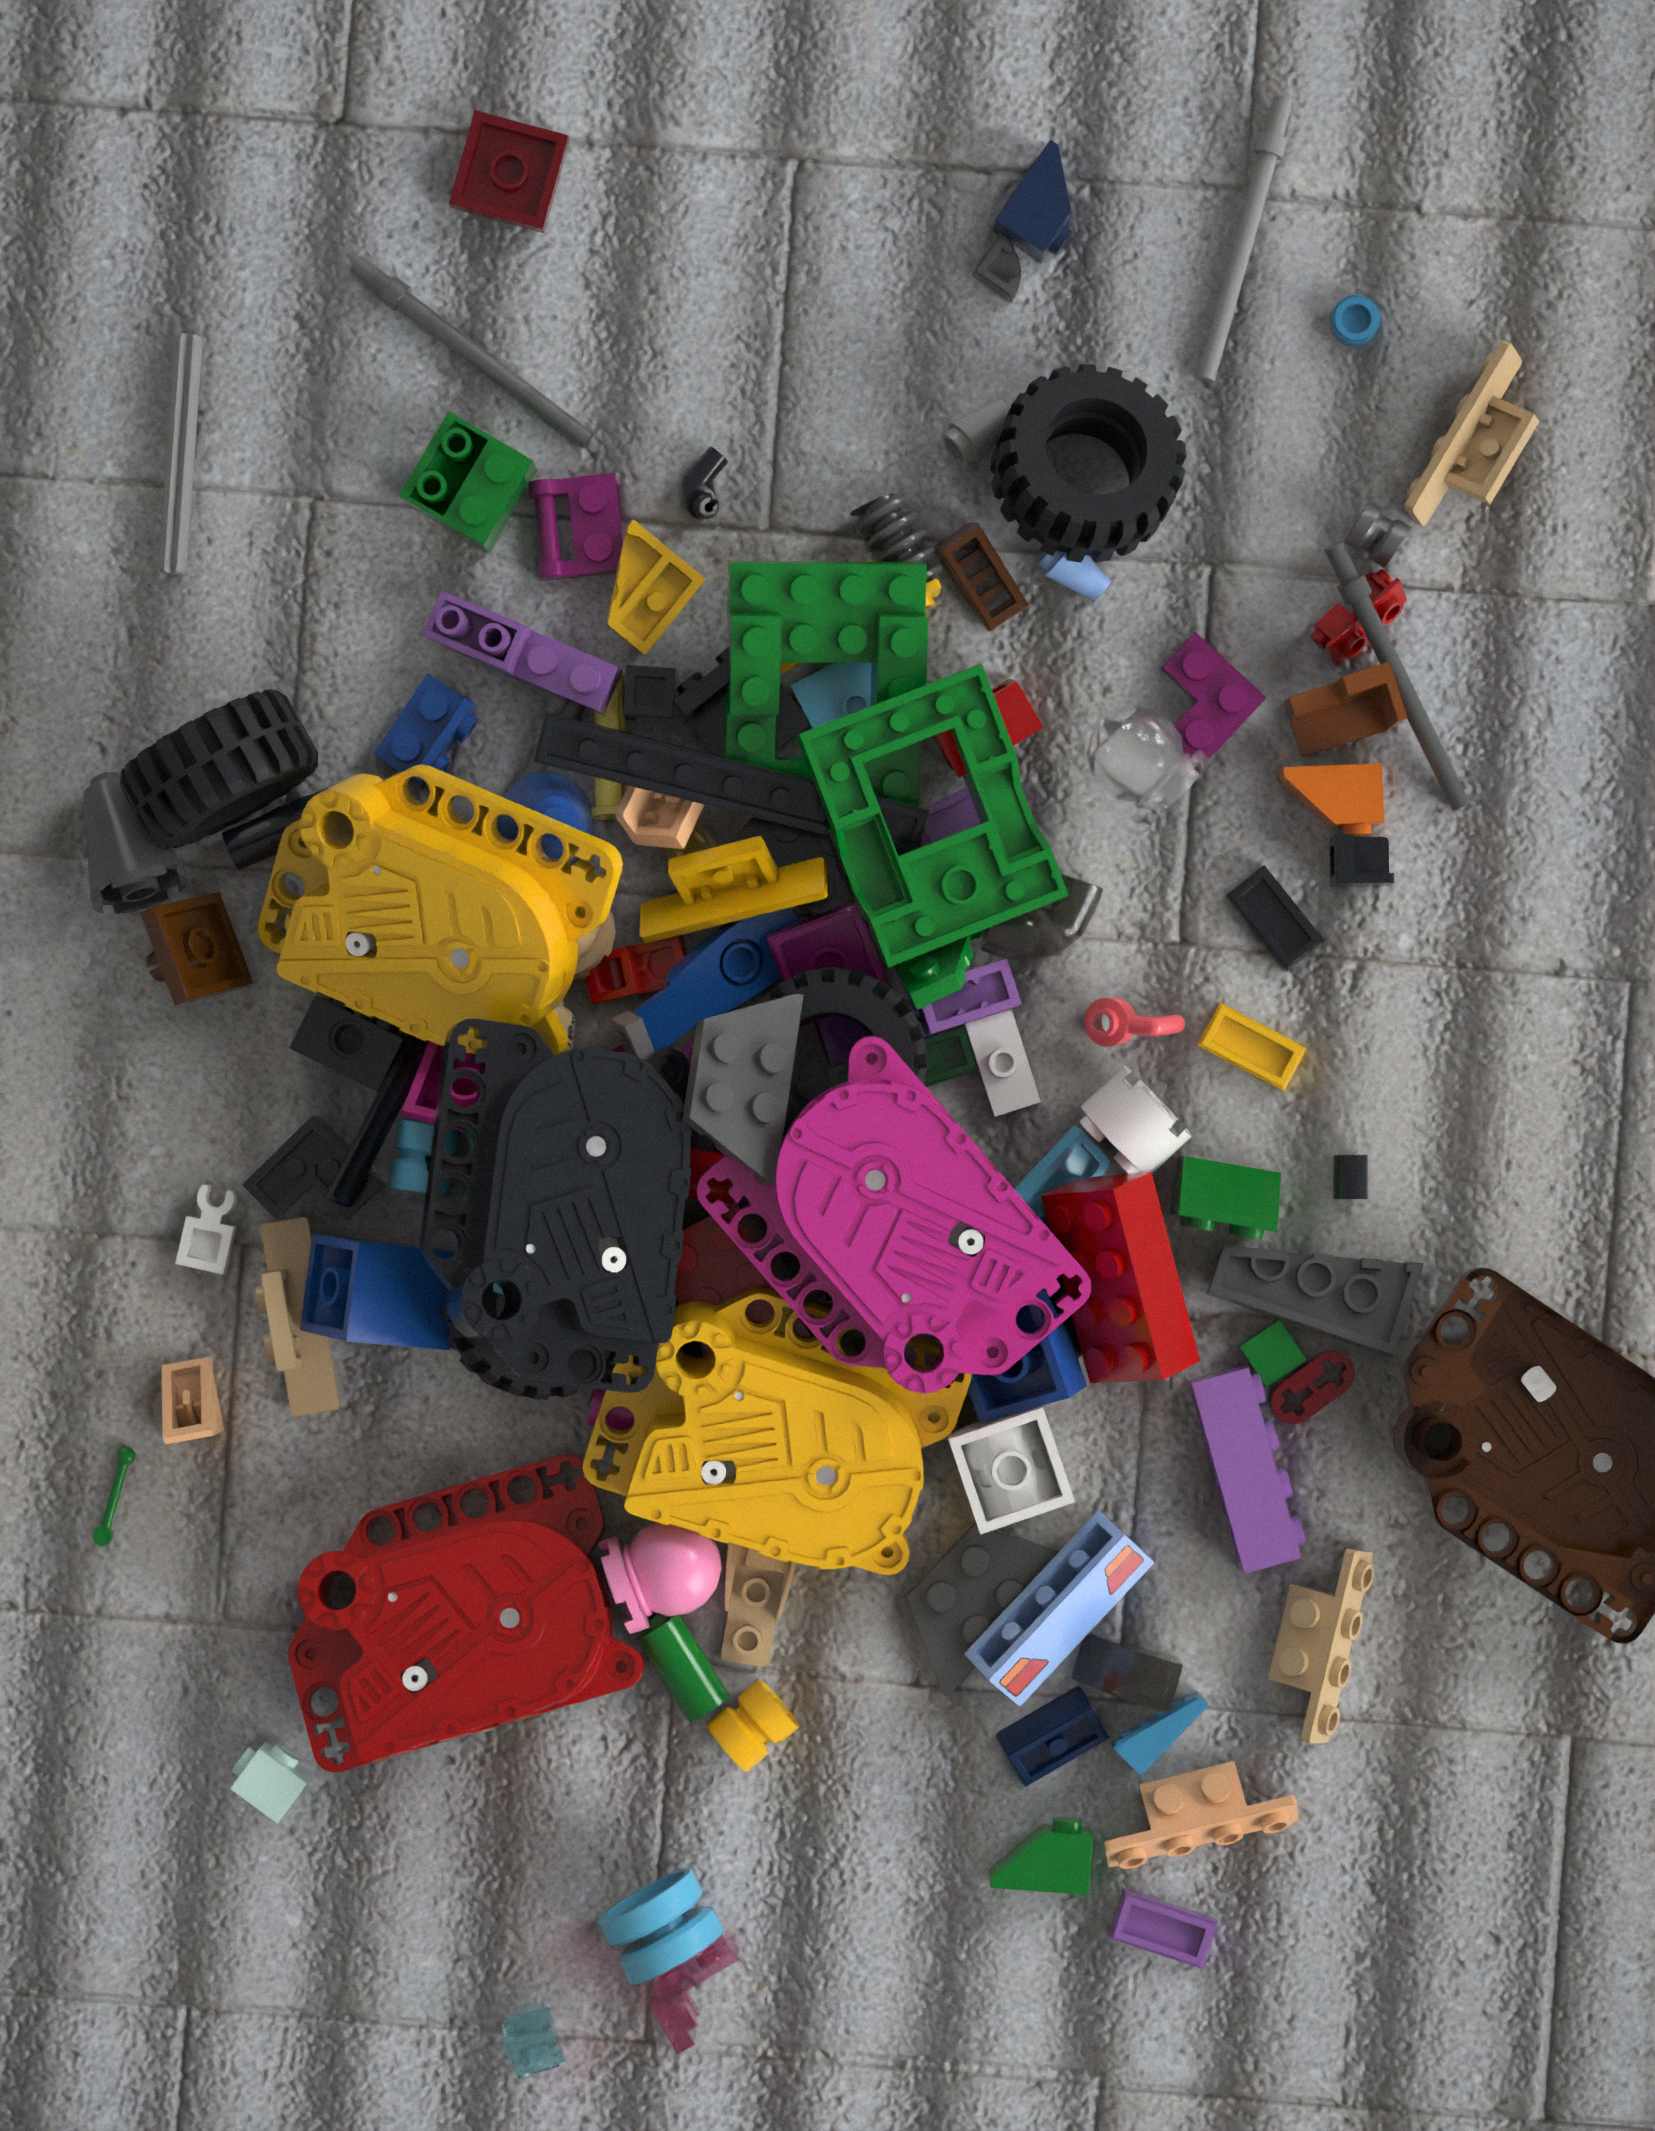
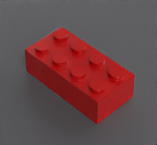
M1152 1172L1078 1178L1041 1195L1050 1231L1085 1270L1091 1280L1092 1289L1089 1298L1072 1314L1089 1382L1163 1381L1200 1362ZM1063 1273L1061 1275L1066 1294L1070 1295L1073 1299L1080 1293L1076 1284L1081 1279L1077 1274L1072 1278H1068Z
M734 1202L728 1205L730 1211L721 1214L727 1222H730L735 1212L742 1208L739 1203ZM711 1215L683 1230L681 1262L678 1263L674 1292V1295H677L676 1298L679 1304L701 1301L710 1302L716 1306L751 1288L766 1287L775 1290ZM739 1221V1235L745 1241L752 1242L741 1221ZM761 1299L749 1303L745 1310L747 1317L752 1322L759 1324L771 1320L775 1312L773 1306L768 1301ZM798 1317L793 1323L794 1331L802 1338H812L811 1331ZM701 1342L708 1355L713 1352L709 1345Z

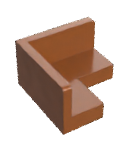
M1390 661L1342 676L1335 683L1290 696L1284 701L1300 755L1303 757L1394 729L1407 719Z

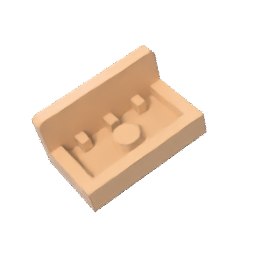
M628 786L619 802L615 817L635 845L684 849L705 805Z

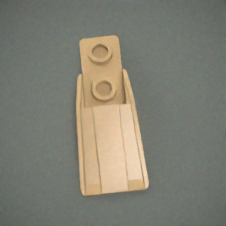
M731 1542L728 1543L725 1579V1611L728 1612L721 1651V1658L724 1661L758 1667H766L769 1664L776 1620H780L796 1562L789 1560L784 1562L759 1554L757 1550Z

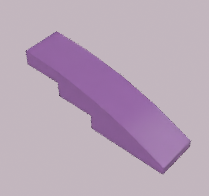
M1007 958L965 971L966 978L962 989L919 1010L916 1009L907 991L898 994L902 998L905 997L912 1006L915 1017L921 1022L925 1033L924 1037L1022 1005ZM831 1015L814 1022L827 1065L830 1067L848 1062L850 1050L855 1042L863 1037L871 1036L868 1030L861 1024L844 1016Z

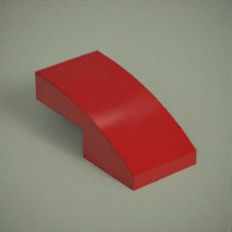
M679 935L651 943H641L612 949L609 956L604 955L600 963L589 970L591 974L586 977L591 1003L599 1004L663 989L668 985L665 978L669 971L687 955L684 936Z

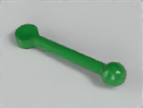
M129 1446L121 1447L116 1454L119 1464L101 1526L93 1532V1540L99 1546L109 1544L114 1537L111 1524L128 1465L134 1462L136 1456L135 1451Z

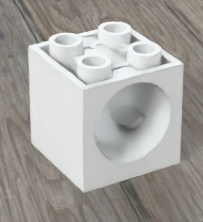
M1042 1406L984 1423L978 1421L954 1429L947 1436L980 1535L1075 1503Z

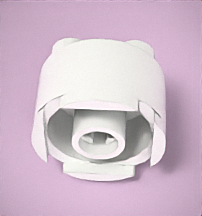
M1123 1065L1081 1105L1086 1115L1079 1122L1098 1142H1101L1106 1137L1119 1150L1114 1159L1128 1174L1152 1172L1153 1174L1192 1135L1187 1128L1180 1134L1176 1132L1172 1126L1178 1118L1141 1079L1134 1085L1127 1081L1125 1077L1131 1070Z

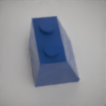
M312 1233L300 1331L349 1342L450 1350L451 1348L446 1334L450 1332L448 1323L441 1320L440 1306L446 1305V1292L441 1291L443 1282L423 1257L420 1246ZM432 1247L434 1253L443 1259H448L455 1253L452 1250Z

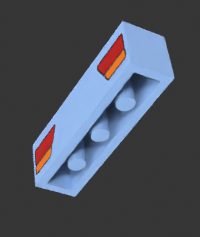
M1098 1510L972 1644L964 1655L988 1681L1017 1705L1021 1706L1155 1562Z

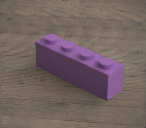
M1241 1365L1187 1380L1239 1569L1246 1574L1301 1559L1298 1546L1306 1544L1305 1535L1298 1515L1293 1517L1289 1515L1285 1498L1293 1496L1285 1468L1277 1470L1272 1451L1280 1449L1273 1422H1264L1259 1403L1266 1402V1395L1259 1373L1251 1375L1249 1367Z

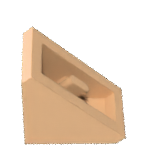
M210 1356L162 1365V1434L165 1445L214 1436L223 1432L224 1426Z

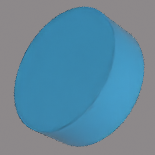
M1351 295L1343 298L1335 306L1330 316V329L1333 336L1340 343L1350 347H1358L1368 343L1380 326V313L1377 306L1372 300L1361 295Z

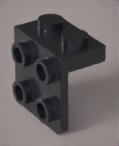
M730 646L715 658L719 665L703 677L700 671L683 681L676 688L680 695L673 700L677 710L711 754L723 756L724 706L729 685ZM781 683L779 715H776L775 753L793 740L797 734L802 733L808 726L806 715Z

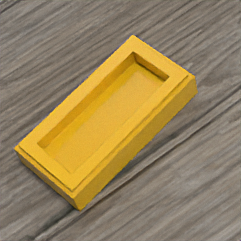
M1221 1002L1217 1005L1196 1045L1280 1091H1285L1307 1049Z

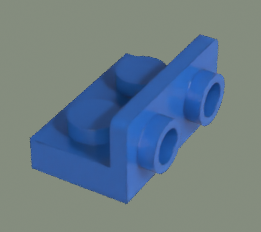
M427 673L374 752V755L398 772L421 764L445 772L451 762V759L446 755L455 741L465 742L475 728L479 719L474 716V713L478 707L475 703L464 698ZM413 776L410 779L422 788L427 784L420 777Z

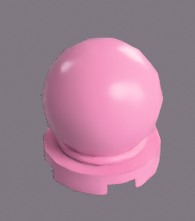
M654 1522L640 1530L630 1546L623 1545L619 1536L598 1542L600 1550L605 1555L601 1557V1561L615 1603L623 1602L628 1619L624 1620V1625L629 1634L649 1628L648 1616L652 1614V1611L668 1617L690 1613L705 1604L717 1588L722 1570L719 1549L713 1539L700 1536L698 1532L672 1524L667 1526Z

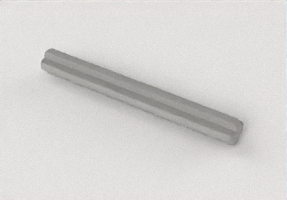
M192 333L177 334L174 341L158 566L162 573L168 575H183L187 571L203 346L200 336Z

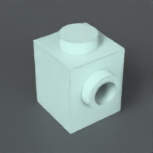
M265 1742L257 1752L248 1747L231 1770L238 1778L230 1789L278 1824L313 1776L297 1765L300 1758L292 1750L280 1743H276L273 1747Z

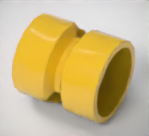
M759 1678L738 1696V1708L727 1705L706 1723L715 1740L745 1772L751 1770L768 1755L766 1743L769 1741L773 1743L783 1742L799 1728L797 1720L770 1687Z

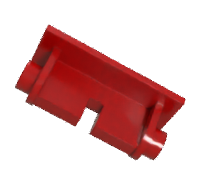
M1379 569L1375 574L1369 572L1366 575V580L1372 590L1369 597L1382 624L1387 625L1394 621L1401 613L1404 603L1407 601L1406 595L1398 578L1393 581L1390 575L1383 569ZM1339 602L1313 625L1315 631L1310 635L1312 641L1319 648L1324 649L1327 646L1332 662L1336 667L1346 658H1353L1359 654L1368 641L1355 612L1350 613Z

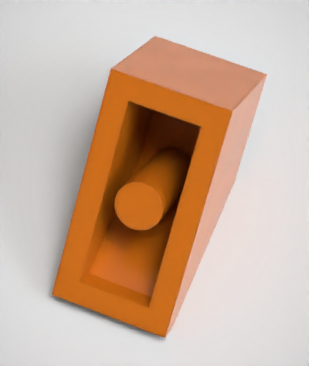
M1382 763L1283 767L1278 771V781L1328 828H1342V834L1364 836L1372 834L1371 826H1379L1384 823Z

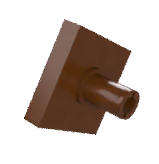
M220 892L154 906L140 913L154 952L150 953L146 958L147 967L159 963L160 967L149 972L155 980L159 982L166 981L175 1006L239 990L254 983Z

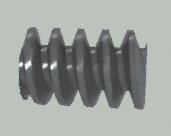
M889 493L856 508L850 513L852 516L866 515L857 526L860 534L875 533L865 545L869 552L883 551L874 562H924L927 564L926 560L936 551L934 546L919 547L917 544L927 534L926 528L911 530L909 527L919 515L918 512H902L901 507L910 498L909 493ZM943 564L927 565L926 583L934 580L944 569Z

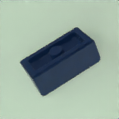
M1079 1686L1069 1690L996 1734L1005 1755L1025 1787L1110 1738Z

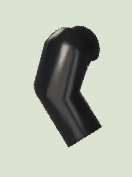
M711 446L684 476L682 481L686 508L694 518L701 520L713 518L719 510V501L716 500L713 480L728 463V460Z

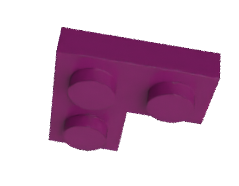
M1194 632L1161 668L1172 681L1196 702L1163 738L1199 771L1266 699L1256 687L1197 632Z

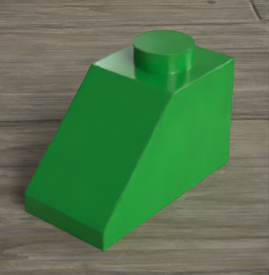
M1067 1817L1053 1818V1825H1039L989 1869L988 1880L990 1888L1089 1895L1093 1834L1090 1827H1082L1083 1821L1080 1819Z

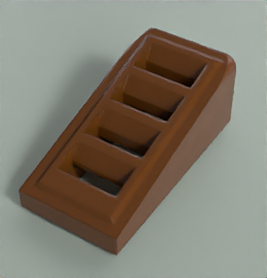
M970 522L934 546L936 550L934 552L940 563L943 564L944 569L987 632H990L1029 606L979 523ZM972 541L976 549L957 561L953 553ZM984 558L988 565L967 578L963 571ZM995 574L999 582L978 595L974 588ZM1006 591L1010 598L988 612L984 604Z

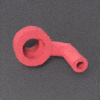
M1108 997L1091 1003L1085 1013L1084 1026L1087 1035L1094 1043L1103 1047H1110L1126 1043L1133 1034L1155 1037L1180 1033L1185 1027V1021L1179 1014L1157 1017L1136 1015L1134 1009L1126 1000L1119 997ZM1103 1014H1105L1110 1021V1026L1107 1031H1105L1102 1025Z

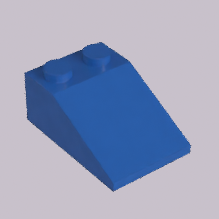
M1043 1288L1036 1296L1045 1301L1051 1309L1053 1316H1056L1057 1312ZM1025 1305L1017 1312L1016 1324L1024 1332H1035L1044 1323V1313L1036 1305ZM1061 1323L1005 1372L997 1375L972 1374L968 1389L979 1422L984 1423L1070 1398L1087 1387L1072 1339L1063 1323Z

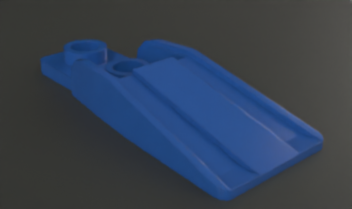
M791 907L726 924L695 946L669 971L665 978L668 985L632 1011L633 1014L642 1018L654 1050L667 1048L696 1027L697 1021L729 1012L782 978L765 935L800 922Z

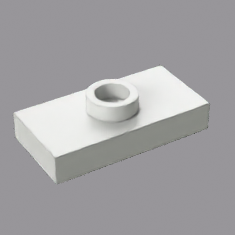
M1012 1009L965 1023L993 1116L996 1117L1040 1103L1041 1100Z

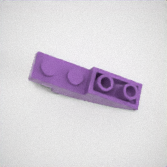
M442 590L422 633V636L469 659L564 701L569 700L604 715L623 672L620 667L532 631L521 623Z

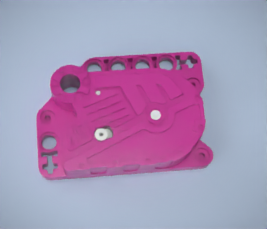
M876 1036L863 1037L852 1046L848 1062V1082L838 1084L820 1093L803 1107L793 1119L783 1136L777 1162L776 1184L771 1186L761 1185L754 1179L756 1175L736 1158L730 1160L725 1155L699 1179L697 1196L701 1205L830 1354L840 1363L847 1365L887 1368L893 1380L906 1390L926 1394L937 1392L951 1384L958 1373L997 1375L1005 1372L1087 1301L1091 1293V1280L1085 1270L885 1040ZM713 1177L719 1182L724 1181L726 1178L732 1182L733 1185L730 1186L728 1192L737 1204L742 1196H745L751 1202V1204L738 1209L730 1222H727L721 1216V1214L730 1211L725 1202L720 1198L711 1202L706 1196L711 1190L707 1182ZM747 1214L760 1215L767 1223L766 1235L757 1242L745 1241L738 1233V1223ZM780 1252L793 1253L800 1262L799 1272L789 1280L778 1279L771 1271V1261ZM1064 1273L1068 1278H1072L1077 1274L1081 1279L1076 1284L1080 1293L1073 1299L1068 1294L1062 1295L1054 1302L1062 1311L1053 1316L1048 1304L1036 1296V1294L1045 1288L1047 1295L1050 1297L1060 1288L1056 1279ZM818 1289L830 1294L833 1301L831 1311L820 1318L810 1316L806 1313L803 1306L806 1295ZM1032 1304L1042 1309L1045 1319L1039 1330L1027 1333L1018 1328L1016 1315L1020 1308ZM853 1327L859 1329L864 1334L866 1342L861 1352L849 1356L839 1351L836 1339L842 1330ZM922 1333L934 1335L941 1343L940 1352L935 1360L928 1364L918 1365L906 1359L904 1349L910 1338Z

